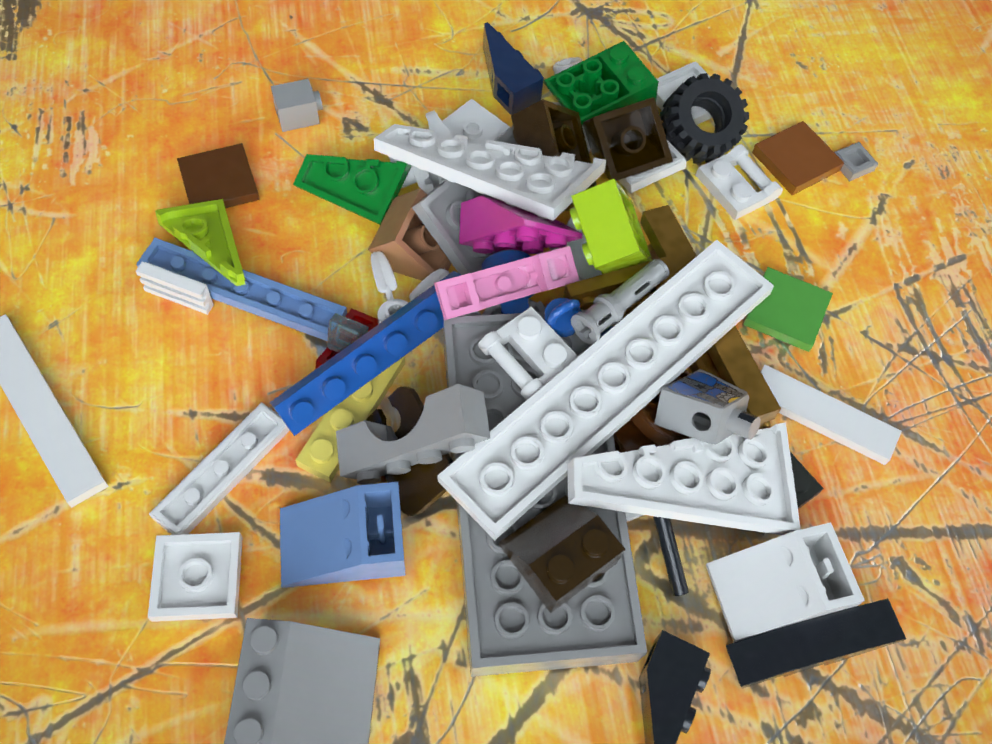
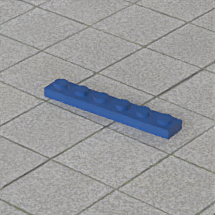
M453 271L440 281L461 276V274ZM435 285L270 402L294 436L443 328L444 317Z

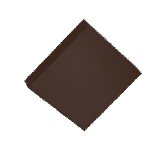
M242 143L177 158L189 204L223 199L225 208L260 200Z

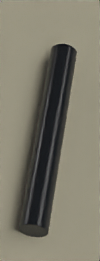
M653 516L673 596L685 595L689 593L671 519Z

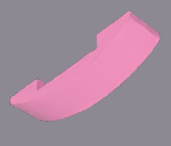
M567 246L434 283L444 320H448L580 280L571 247Z

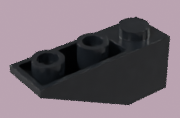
M664 630L654 640L639 677L645 744H676L680 732L686 734L689 731L696 714V709L691 707L695 692H703L711 674V669L705 667L710 655L709 652Z

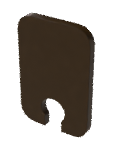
M406 386L397 388L388 397L392 407L398 410L401 417L400 426L395 432L398 439L406 436L415 427L424 408L415 389ZM376 409L366 419V421L387 425L382 409ZM449 453L442 455V460L437 463H418L411 466L410 472L398 475H384L387 483L398 482L400 508L407 516L421 514L446 492V489L438 482L437 476L453 463Z

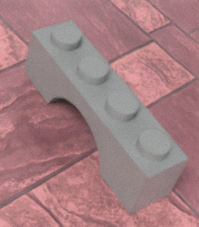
M456 384L426 396L419 421L401 439L397 438L391 426L366 420L336 431L340 477L357 479V484L360 485L375 484L381 481V476L410 472L411 466L418 463H437L442 460V455L447 453H465L474 450L476 443L490 439L484 392Z

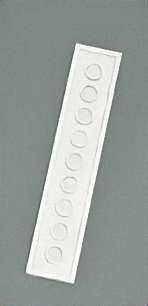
M718 240L714 241L490 431V439L476 443L474 450L465 452L437 476L438 482L495 541L568 475L567 464L573 458L591 455L655 398L661 392V388L674 381L768 297L774 285Z

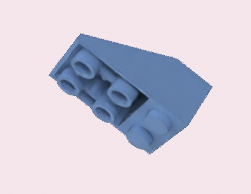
M398 482L357 485L280 508L281 587L288 588L406 576Z

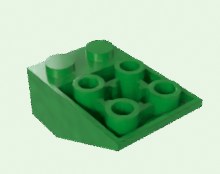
M625 41L544 80V84L561 106L579 112L581 124L592 117L654 97L656 102L659 82Z

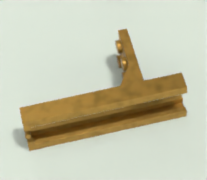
M669 205L643 211L640 219V224L650 241L648 245L649 251L655 250L658 259L667 265L669 276L654 287L650 294H646L624 312L623 318L697 257ZM650 261L565 285L563 298L577 299L580 302V309L587 310L593 305V301L598 295L612 293ZM736 326L689 366L692 372L699 369L704 370L746 391L749 395L746 412L760 417L759 429L770 427V420L775 419L782 409Z

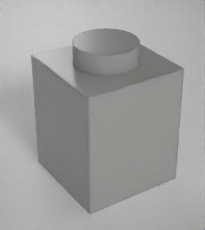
M309 79L270 86L282 132L320 124L318 111L323 110L319 91L312 90Z

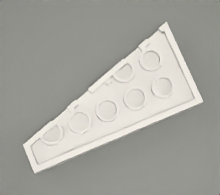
M399 124L392 125L374 138V150L388 155L392 159L403 161L420 170L431 172L446 178L450 182H456L480 194L489 195L504 201L508 205L519 207L536 214L538 217L552 221L573 202L571 196L586 190L605 172L606 166L605 159L594 158L593 164L575 161V154L562 152L561 156L542 155L540 148L486 140L485 145L469 143V136L457 134L454 138L445 139L436 137L434 130Z
M786 422L775 424L770 428L758 429V432L751 440L737 434H732L718 444H709L695 438L673 441L669 445L656 447L653 444L642 446L634 451L620 453L617 450L575 457L567 464L568 504L777 535H785L801 530Z

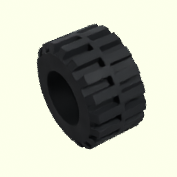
M707 73L699 74L696 78L692 76L682 83L663 104L662 107L664 109L660 112V119L663 121L662 125L666 139L687 159L686 162L693 158V164H700L704 160L708 163L719 158L738 144L742 139L741 135L746 132L748 126L744 123L749 120V112H745L744 108L748 104L746 99L741 100L739 97L742 91L738 87L734 90L731 87L732 81L728 78L721 81L720 75L713 74L709 78ZM692 106L701 107L710 113L715 124L714 133L705 132L695 124L691 114Z

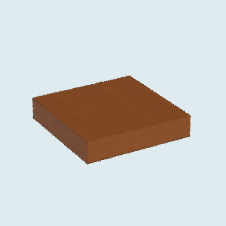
M804 121L755 144L752 151L755 157L792 196L839 172L844 165V162Z

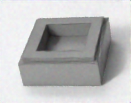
M860 142L834 152L844 162L840 171L849 182L875 171L878 165L877 161Z

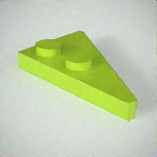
M223 199L155 210L160 226L235 286L246 285Z

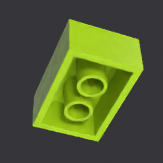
M615 178L571 196L575 206L570 209L571 218L576 229H581L587 242L582 244V249L589 265H594L596 270H600L602 274L652 260L632 200Z

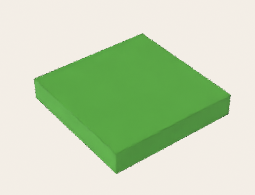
M767 267L763 277L774 285L773 290L768 297L747 314L743 325L810 352L833 293Z

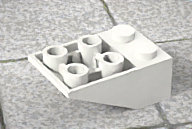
M831 522L787 533L711 561L705 565L733 643L805 620L856 607L865 601Z

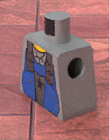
M699 369L661 388L655 424L709 444H718L734 433L749 440L753 439L758 432L761 420L760 417L746 412L749 395L746 391Z

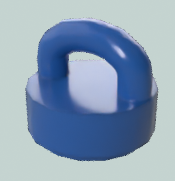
M554 299L547 304L543 319L560 337L571 336L576 333L571 325V318L577 312H582L580 302L577 299Z

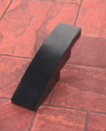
M887 598L762 633L728 644L726 648L739 684L743 689L823 664L824 666L904 641L906 637Z

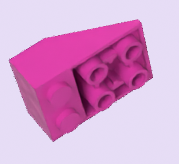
M479 196L461 203L459 244L473 247V252L489 254L501 250L514 249L527 254H541L544 252V248L567 247V242L582 239L581 232L556 219L552 221L538 217L534 213L508 205L504 201Z

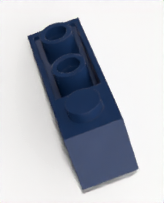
M488 22L484 23L483 51L493 97L512 116L541 100L544 77L538 69L533 68L523 58L520 51L515 50L505 40L500 32H497Z

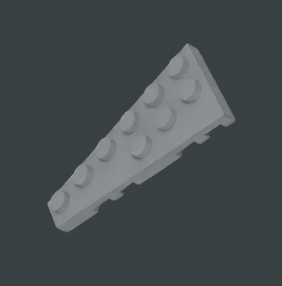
M513 125L494 141L518 145L513 137ZM445 180L415 204L412 209L458 273L465 275L482 270L484 260L493 253L473 252V247L459 244L461 203L479 196L496 198L480 194L456 182Z

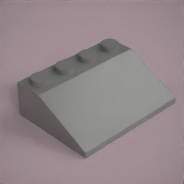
M247 618L224 744H369L380 638L293 621Z

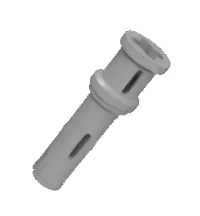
M653 259L612 293L598 295L591 307L584 312H577L572 316L571 325L577 336L588 344H594L600 339V334L609 326H615L623 319L624 312L669 276L667 265L660 259Z

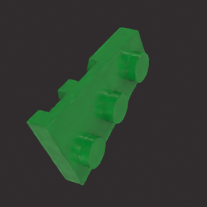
M306 154L293 185L381 225L393 199L398 197L412 165L401 161L394 163L381 162L375 159L356 160L337 156Z

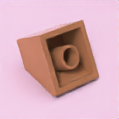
M419 188L393 199L368 250L371 253L383 252L393 272L422 281L438 269L448 271L452 263L412 209L415 204L427 195Z

